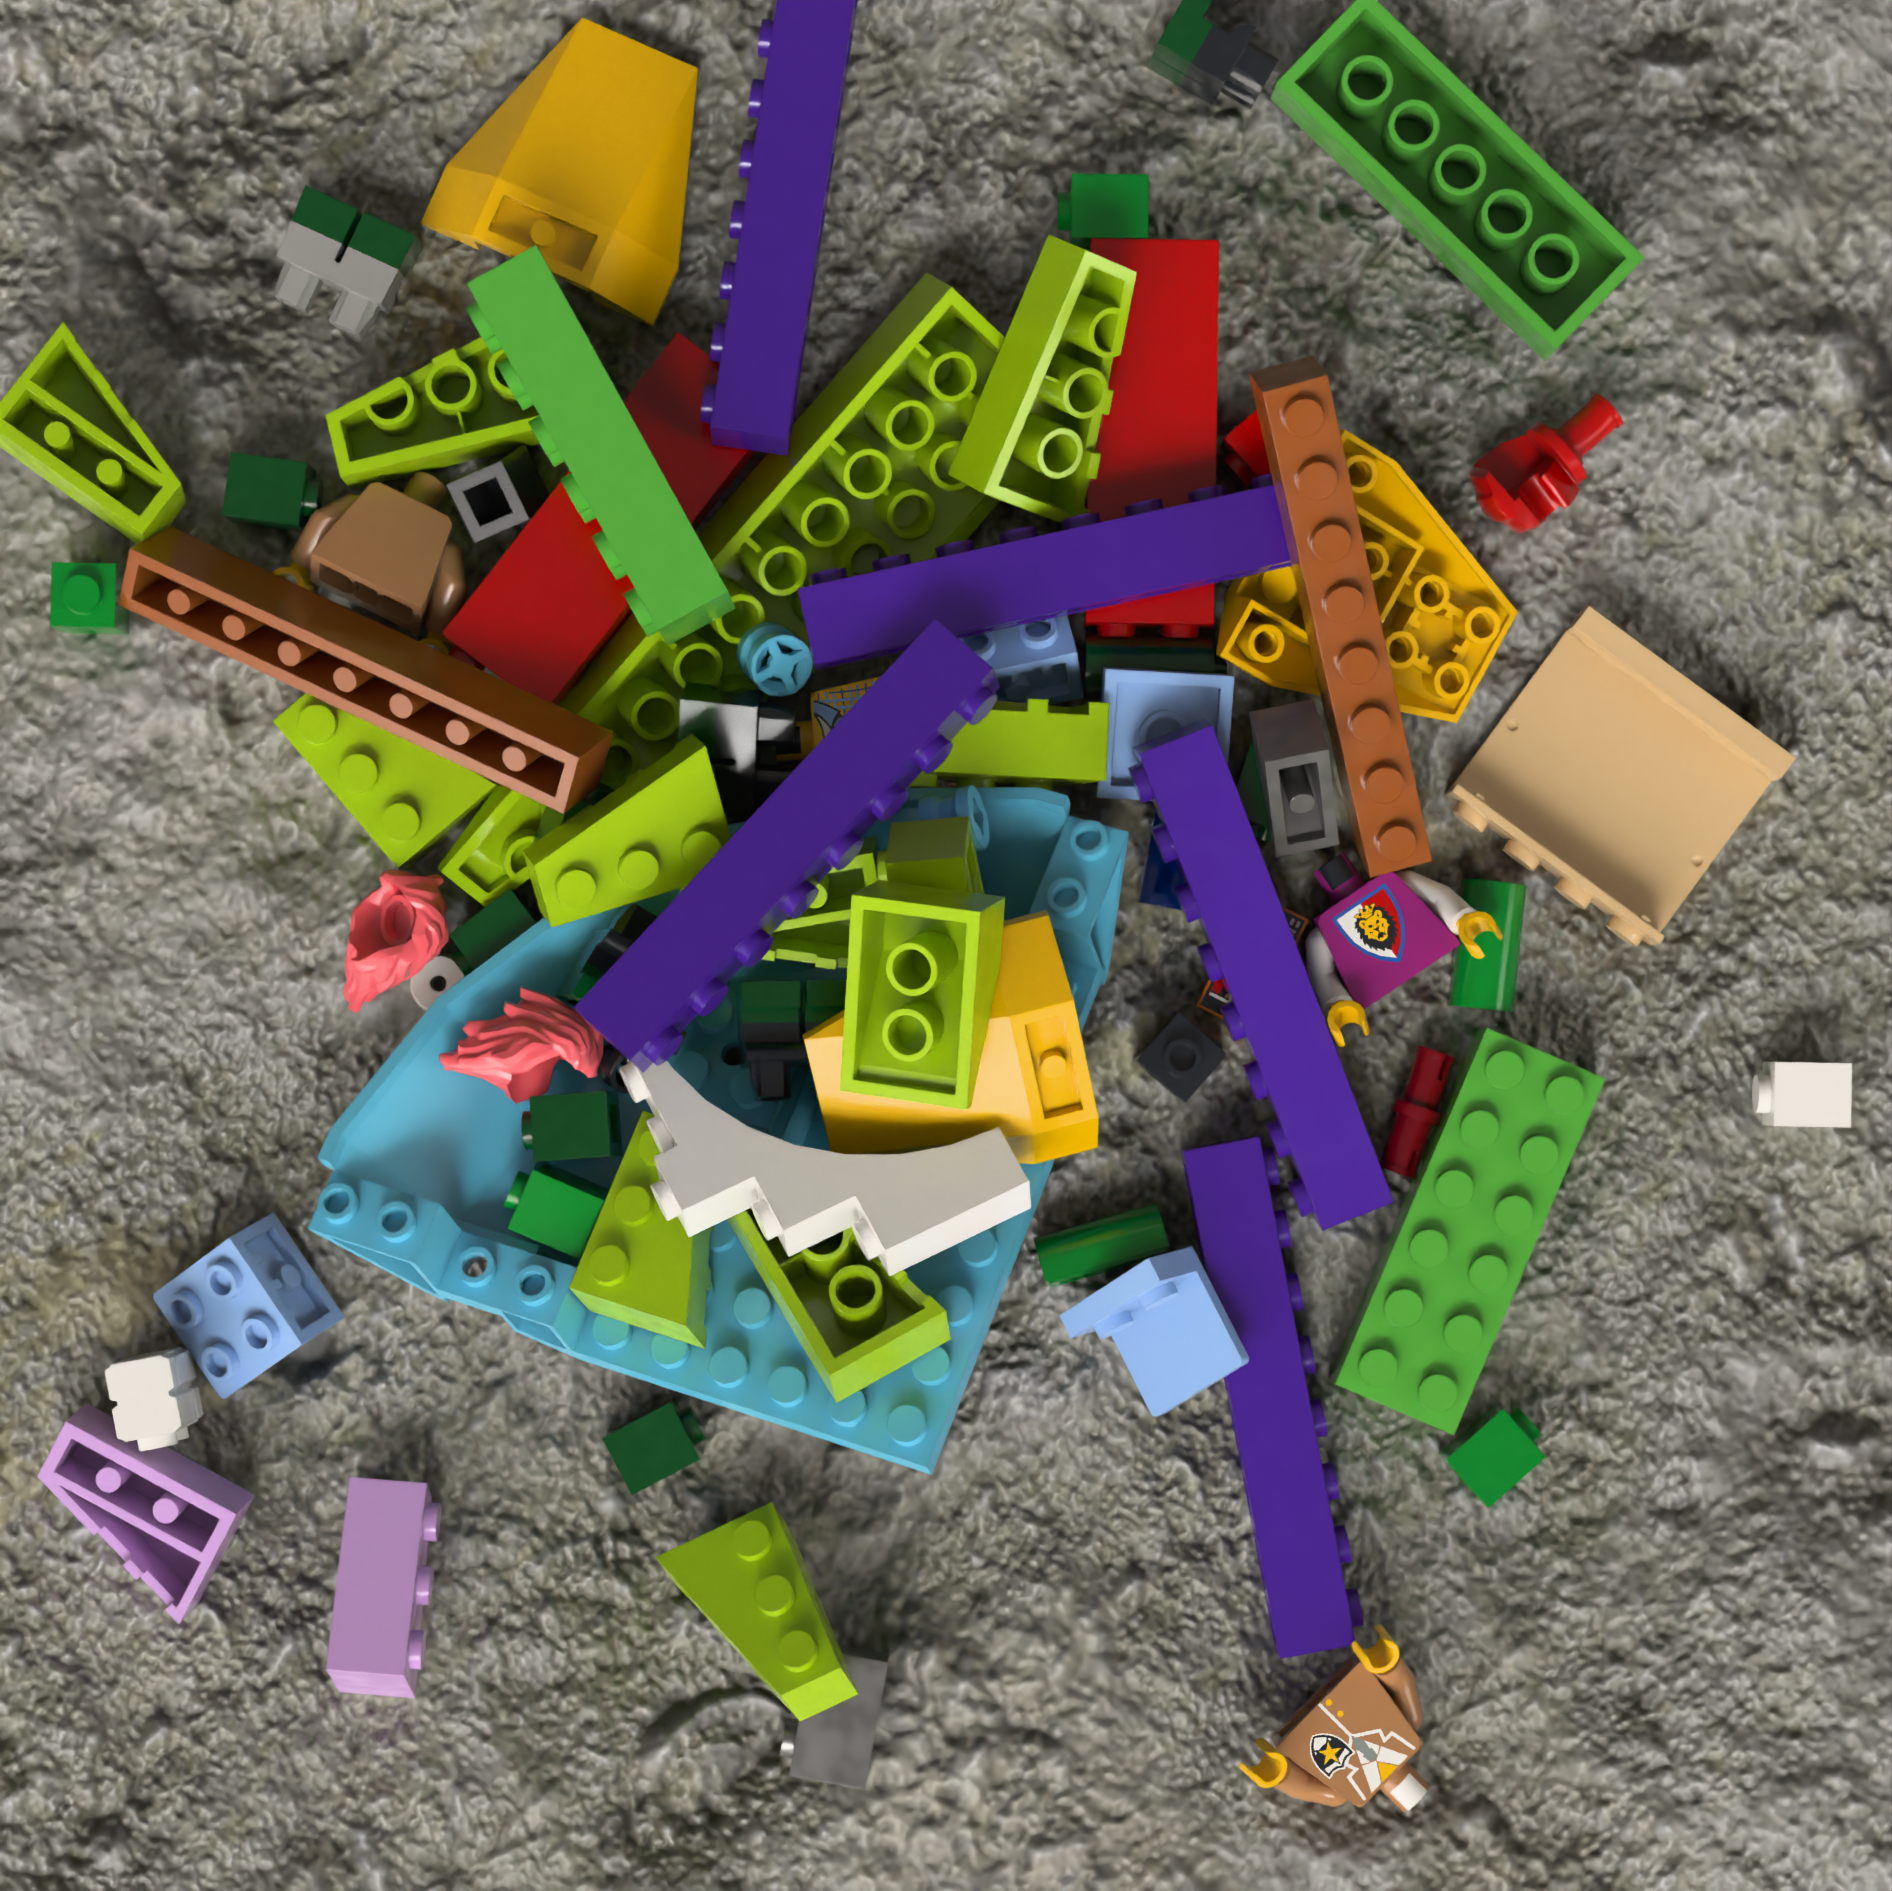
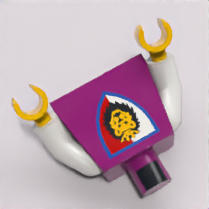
M1342 852L1313 872V875L1333 905L1311 919L1314 929L1305 940L1306 972L1318 1004L1325 1017H1327L1333 1042L1339 1047L1345 1046L1343 1035L1340 1031L1343 1025L1357 1023L1362 1027L1364 1035L1368 1036L1370 1029L1364 1009L1459 946L1461 943L1455 935H1459L1471 956L1476 959H1481L1485 956L1480 947L1474 942L1475 937L1479 933L1491 931L1499 940L1503 939V933L1491 915L1486 912L1476 911L1448 886L1414 871L1390 872L1375 876L1364 882L1345 852Z

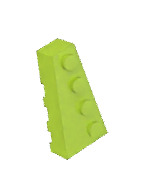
M1048 234L948 475L983 494L1059 523L1073 516L1090 513V510L1085 508L1084 504L1089 479L1097 478L1101 453L1095 451L1102 414L1109 415L1114 392V390L1108 388L1113 357L1121 355L1137 275L1136 271Z
M480 337L457 350L453 348L431 359L432 363L404 378L399 376L325 416L340 478L353 490L368 486L373 482L382 483L410 476L415 472H427L504 453L523 444L526 447L540 444L528 421L536 418L539 414L534 405L523 411L496 364L507 359L504 350L501 349L491 354L486 343Z
M751 1208L727 1219L836 1403L951 1340L946 1310L930 1295L926 1296L910 1281L904 1270L889 1277L878 1256L868 1260L857 1242L852 1227L788 1257L778 1236L770 1240L765 1238Z

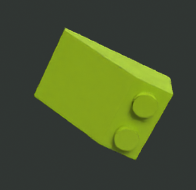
M877 880L852 894L840 1091L968 1110L971 1107L1001 963L1005 897Z

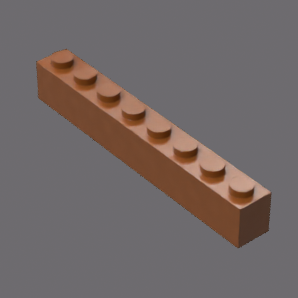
M1313 356L1249 372L1355 852L1370 878L1431 862L1432 856L1328 375Z
M170 526L130 548L118 605L563 814L599 788L614 734L613 731Z

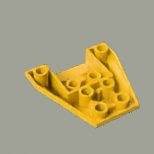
M582 17L449 161L420 223L427 228L477 250H480L482 245L511 258L537 245L553 276L591 292L595 302L654 327L680 267L699 75L698 68Z
M1340 429L1400 712L1457 723L1518 611L1395 460L1345 429ZM1292 566L1233 579L1225 594L1216 655L1268 686L1320 696Z
M1046 910L1005 920L1003 923L1001 963L972 1105L968 1110L840 1091L845 1010L803 1034L831 1152L842 1154H903L952 1145L997 1127L1000 1128L1020 1164H1037L1098 1148L1099 1117L1075 1003Z

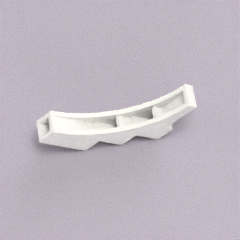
M628 1059V1064L619 1068L622 1079L633 1101L638 1103L646 1099L655 1116L647 1120L652 1137L661 1152L654 1156L660 1181L651 1185L654 1197L667 1221L678 1216L688 1237L751 1208L765 1238L770 1240L778 1236L788 1257L852 1227L857 1242L866 1258L871 1260L878 1256L890 1277L1031 1208L1029 1180L999 1127L952 1145L903 1154H842L794 1145L746 1126L703 1098L671 1067L668 1061L659 1066L652 1063L644 1073Z

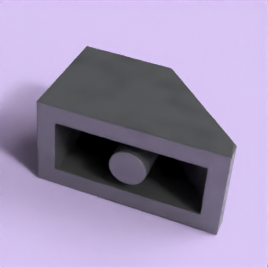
M1313 699L1249 712L1255 761L1276 858L1339 845L1329 748Z

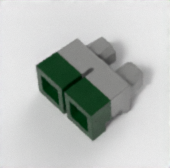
M305 185L276 255L284 266L280 272L274 296L282 303L309 314L322 284L341 292V295L329 318V322L343 331L363 338L376 320L379 311L390 314L397 290L408 269H413L424 247L416 235L366 212L361 214L357 208Z

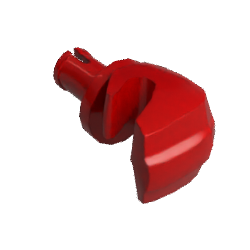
M1595 394L1585 406L1557 430L1537 422L1528 429L1527 434L1501 443L1479 459L1468 474L1482 512L1492 521L1501 522L1513 532L1519 534L1539 527L1558 507L1562 506L1566 509L1571 505L1580 491L1578 485L1587 478L1581 458L1615 428H1619L1623 424L1621 416L1607 399L1600 394Z

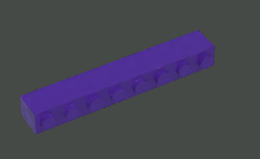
M777 0L774 20L762 19L758 42V57L768 58L765 79L753 78L748 108V117L758 118L755 140H743L739 163V178L749 179L745 201L734 200L729 228V238L739 240L736 262L724 261L719 298L730 301L727 322H715L710 348V361L720 362L717 385L705 384L701 404L700 422L710 424L712 445L789 456L858 0Z
M1271 473L1251 479L1252 489L1227 495L1225 485H1216L1189 492L1187 494L1189 503L1164 508L1162 499H1151L1124 507L1126 517L1101 522L1099 512L1087 513L1062 520L1063 531L1038 536L1036 526L1022 527L998 534L999 545L975 550L973 540H964L936 547L937 558L911 563L909 554H899L871 562L873 572L848 577L846 568L842 567L811 574L808 576L810 586L798 588V596L814 668L819 670L905 651L934 619L939 621L958 639L1291 567Z
M934 619L577 1003L574 1009L642 1073L652 1063L659 1066L666 1062L683 1041L681 1032L698 1014L702 1017L710 1014L723 1001L729 990L726 983L743 965L750 968L764 957L774 941L771 934L788 916L792 919L799 917L811 906L819 892L816 886L832 868L841 870L857 856L864 843L861 837L878 819L885 822L898 812L908 797L906 788L922 771L927 774L933 772L945 761L953 748L951 740L966 723L975 725L990 712L997 701L998 696L995 692L1000 688L993 667L939 621Z
M1202 719L1132 747L1138 762L1128 767L1132 783L1142 804L1150 800L1154 803L1161 824L1151 827L1154 840L1164 863L1175 860L1184 883L1174 887L1176 897L1186 921L1190 923L1199 920L1207 943L1197 946L1201 962L1210 982L1221 979L1230 1002L1221 1005L1220 1010L1232 1040L1235 1042L1244 1038L1252 1061L1243 1064L1242 1067L1256 1101L1267 1097L1275 1120L1265 1123V1127L1277 1157L1281 1159L1289 1155L1297 1178L1288 1181L1287 1184L1300 1216L1304 1217L1312 1214V1217L1323 1231L1393 1203L1394 1200L1213 725Z
M1256 1135L1180 1149L1202 1266L1249 1356L1247 1364L1224 1377V1383L1275 1651L1279 1658L1283 1659L1351 1646V1643L1355 1640L1353 1627L1363 1626L1364 1620L1357 1588L1346 1589L1341 1564L1352 1562L1351 1551L1345 1525L1334 1526L1329 1501L1340 1499L1339 1488L1333 1462L1322 1463L1317 1438L1328 1436L1327 1425L1321 1399L1310 1400L1305 1375L1316 1373L1310 1338L1308 1335L1298 1337L1293 1312L1304 1310L1297 1273L1286 1274L1281 1249L1292 1247L1285 1210L1274 1211L1269 1186L1280 1184L1274 1149L1272 1146L1262 1148L1260 1137Z

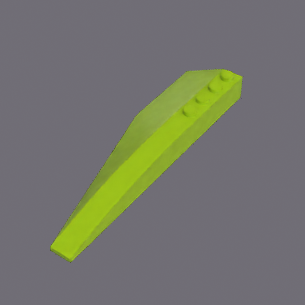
M926 272L793 424L789 456L768 453L699 532L697 536L727 588L736 609L669 646L659 631L647 637L632 612L560 702L559 707L614 732L602 773L601 783L616 790L625 784L624 780L640 769L645 770L676 748L675 744L678 743L680 697L686 682L711 684L712 690L743 693L748 690H760L754 682L743 674L738 666L736 657L739 641L744 633L754 625L763 622L779 623L792 631L810 650L798 596V588L810 586L809 575L842 567L846 568L848 577L873 572L871 562L899 554H909L911 563L937 558L936 547L967 540L1001 501L983 494L948 475L1005 339L952 286ZM768 650L764 662L761 664L767 665L768 658L770 657ZM814 664L812 665L811 674L816 672ZM763 692V702H767L768 699L773 697ZM498 784V787L491 793L440 863L438 869L484 907L488 906L510 888L512 890L516 889L530 878L523 851L532 845L546 805Z

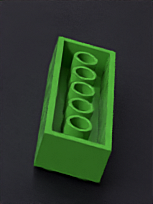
M1355 0L1276 82L1271 100L1544 361L1566 341L1645 258L1377 0Z
M537 245L467 282L476 301L466 306L465 309L491 354L501 349L504 350L507 359L496 365L522 410L524 411L533 405L535 406L539 416L528 421L552 465L556 467L563 462L567 464L571 473L561 478L560 481L585 524L595 518L598 520L602 531L593 535L592 539L615 579L618 580L626 575L630 578L635 588L623 595L647 637L659 631L669 646L736 609L727 588Z
M1477 1028L1441 1112L1443 1115L1440 1124L1435 1126L1419 1164L1417 1178L1412 1180L1329 1375V1380L1335 1385L1447 1433L1455 1434L1606 1078L1489 1028Z

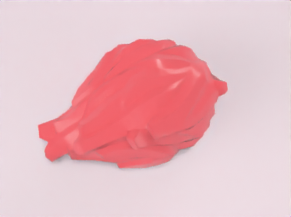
M400 869L384 871L379 875L382 886L373 890L353 909L350 924L351 932L349 933L345 959L347 980L343 992L345 999L349 1002L348 1009L358 1013L364 1001L370 1003L379 993L399 986L402 981L408 980L419 973L427 963L440 954L441 949L449 941L448 923L445 918L448 906L445 898L440 893L439 887L444 882L440 875L418 876L407 871H401Z
M520 986L519 996L522 1001L517 1005L506 1001L503 1007V1011L506 1014L495 1019L468 1021L462 1028L468 1037L464 1040H458V1047L454 1051L439 1054V1062L443 1064L444 1070L482 1078L504 1091L506 1097L517 1104L529 1100V1097L542 1096L548 1092L553 1068L559 1059L569 1062L576 1070L584 1073L587 1078L596 1077L603 1055L604 1037L589 1025L575 1009L567 1006L557 998Z

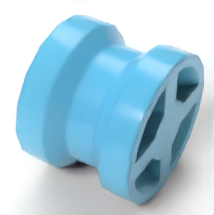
M763 622L756 624L744 633L738 643L736 657L739 668L761 691L770 696L784 697L794 694L805 685L811 675L813 661L810 650L792 631L779 623ZM768 650L770 657L768 658L767 665L761 664L764 662Z
M975 786L959 787L953 796L941 798L934 793L922 796L919 799V820L969 816L976 851L988 847L989 825L981 796Z

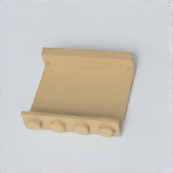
M1587 606L1578 613L1445 796L1456 803L1451 811L1464 824L1481 834L1489 827L1508 842L1502 850L1517 863L1532 872L1540 865L1557 877L1559 881L1554 888L1570 902L1584 910L1591 902L1611 918L1606 923V927L1619 938L1635 947L1641 941L1648 945L1660 944L1665 937L1661 934L1663 928L1772 781L1783 777L1796 757L1592 607Z

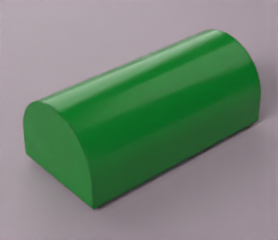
M1480 879L1461 880L1460 897L1476 911L1486 912L1491 915L1503 933V939L1499 940L1491 931L1479 933L1475 937L1474 942L1480 947L1485 956L1481 959H1476L1471 956L1459 935H1455L1461 944L1454 948L1448 1006L1513 1013L1526 885Z
M1156 1203L1033 1237L1046 1286H1050V1288L1141 1263L1150 1257L1169 1252L1170 1247Z

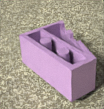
M89 1404L83 1406L65 1421L37 1476L93 1535L98 1532L125 1561L122 1566L136 1580L141 1577L168 1606L165 1609L166 1612L178 1624L199 1603L255 1496L253 1493L168 1447L139 1451L137 1440L124 1442V1440L117 1439L113 1417Z
M349 1477L326 1671L339 1692L416 1698L418 1669H423L426 1652V1630H421L423 1605H430L434 1581V1568L426 1566L428 1541H438L441 1522V1503H432V1496L427 1483Z

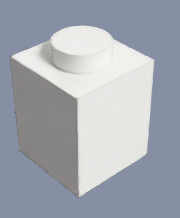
M1763 1062V1074H1755L1753 1078V1110L1755 1113H1762V1125L1851 1128L1852 1063Z

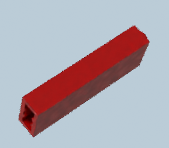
M1091 238L1089 252L1137 272L1121 355L1113 357L1108 388L1114 390L1109 415L1102 414L1095 451L1101 453L1097 478L1089 479L1085 499V508L1089 509L1090 513L1099 512L1101 522L1126 517L1124 507L1146 500L1162 499L1164 508L1189 503L1187 495L1189 492L1216 486L1219 240ZM1215 583L1085 611L1083 628H1097V634L1103 637H1131L1135 635V629H1161V635L1167 638H1195L1199 636V630H1210L1214 625Z
M677 332L623 402L695 531L756 451L712 445L710 424L700 422V413L705 384L717 385L720 363L710 361V356ZM562 482L557 485L442 632L445 644L452 648L447 655L557 706L632 612L623 594L635 588L628 575L618 580L615 579L592 539L593 535L602 531L598 520L595 518L585 524Z

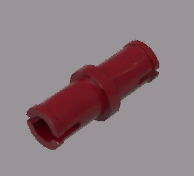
M1417 1045L1415 1050L1416 1055L1401 1100L1394 1098L1391 1111L1396 1112L1381 1160H1379L1381 1168L1413 1179L1417 1178V1170L1432 1125L1439 1126L1443 1114L1437 1112L1452 1065L1456 1061L1455 1057Z

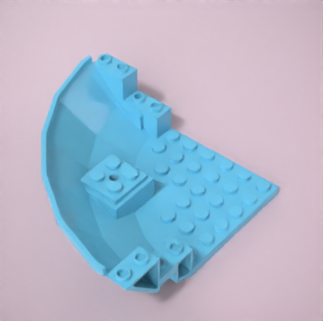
M1038 787L976 788L983 801L989 825V845L986 849L976 851L984 894L1005 897L1004 921L1044 910L1047 911L1074 999L1080 1032H1082L1100 984L1105 985L1110 967L1129 832L1102 825L1098 821L1070 816V801L1068 796ZM906 788L908 797L898 812L885 822L878 819L861 839L877 836L879 850H887L891 823L918 821V804L922 796L935 793L941 798L953 796L958 788ZM746 821L728 825L730 836L732 837ZM680 888L633 903L658 917L680 894ZM624 906L556 927H551L547 920L543 918L435 1000L330 1128L317 1158L323 1165L332 1169L333 1173L326 1188L319 1195L318 1206L308 1226L310 1231L446 1302H449L451 1299L500 1315L515 1332L579 1360L932 1475L1055 1161V1159L1037 1164H1020L1029 1180L1030 1209L904 1269L910 1281L926 1296L930 1295L946 1310L951 1340L836 1403L727 1219L714 1225V1231H711L708 1267L711 1269L710 1290H706L704 1326L707 1329L706 1349L589 1311L569 1288L584 1250L580 1258L577 1259L507 1229L515 1212L504 1207L518 1171L531 1175L537 1163L534 1162L533 1149H525L521 1131L523 1111H530V1100L516 1104L506 1097L504 1091L482 1078L444 1070L443 1064L439 1062V1054L454 1051L458 1047V1040H464L468 1037L462 1029L468 1021L495 1019L506 1014L503 1011L506 1001L516 1005L522 1001L519 996L520 986L555 997L574 1009V1006L555 995L594 930L608 929L612 920ZM775 958L774 961L761 959L750 968L743 965L726 983L729 990L723 1001L710 1014L704 1017L698 1014L686 1026L684 1030L687 1032V1035L677 1055L671 1056L667 1061L703 1098L746 1126L794 1145L830 1151L819 1101L815 1100V1087L810 1067H791L792 1097L790 1100L757 1102L754 1100L749 1068H740V1064L734 1066L724 1063V1056L729 1049L739 1047L735 990L741 981H800L801 988L806 980H846L847 968L836 967V970L815 967L816 964L778 958ZM799 1008V1035H800V1041H801V1032H800V1008ZM604 1038L603 1045L607 1046L609 1042ZM559 1059L554 1065L548 1092L542 1096L617 1091L606 1084L598 1072L596 1077L587 1078L584 1073L576 1070L569 1062ZM621 1063L617 1068L618 1073L620 1072L619 1068L622 1067ZM618 1092L623 1156L551 1161L547 1163L610 1189L642 1111L653 1114L646 1099L635 1103L630 1093L622 1094ZM486 1260L487 1267L481 1275L476 1277L468 1275L469 1269L474 1262Z

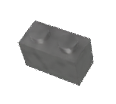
M838 1644L859 1694L801 1722L798 1719L786 1717L780 1756L792 1758L789 1776L865 1790L889 1653Z

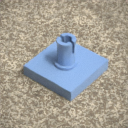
M1103 667L1101 703H1110L1107 780L1095 782L1094 795L1097 798L1140 800L1128 771V767L1138 763L1132 747L1202 719L1213 725L1228 765L1234 676L1232 674Z

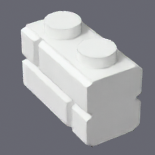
M184 1346L135 1355L111 1364L105 1370L109 1398L112 1401H117L118 1405L112 1409L117 1439L124 1440V1442L137 1440L139 1451L174 1445L178 1443V1440L189 1438L187 1426L197 1422L204 1415L199 1388L191 1385V1381L197 1378L193 1357Z

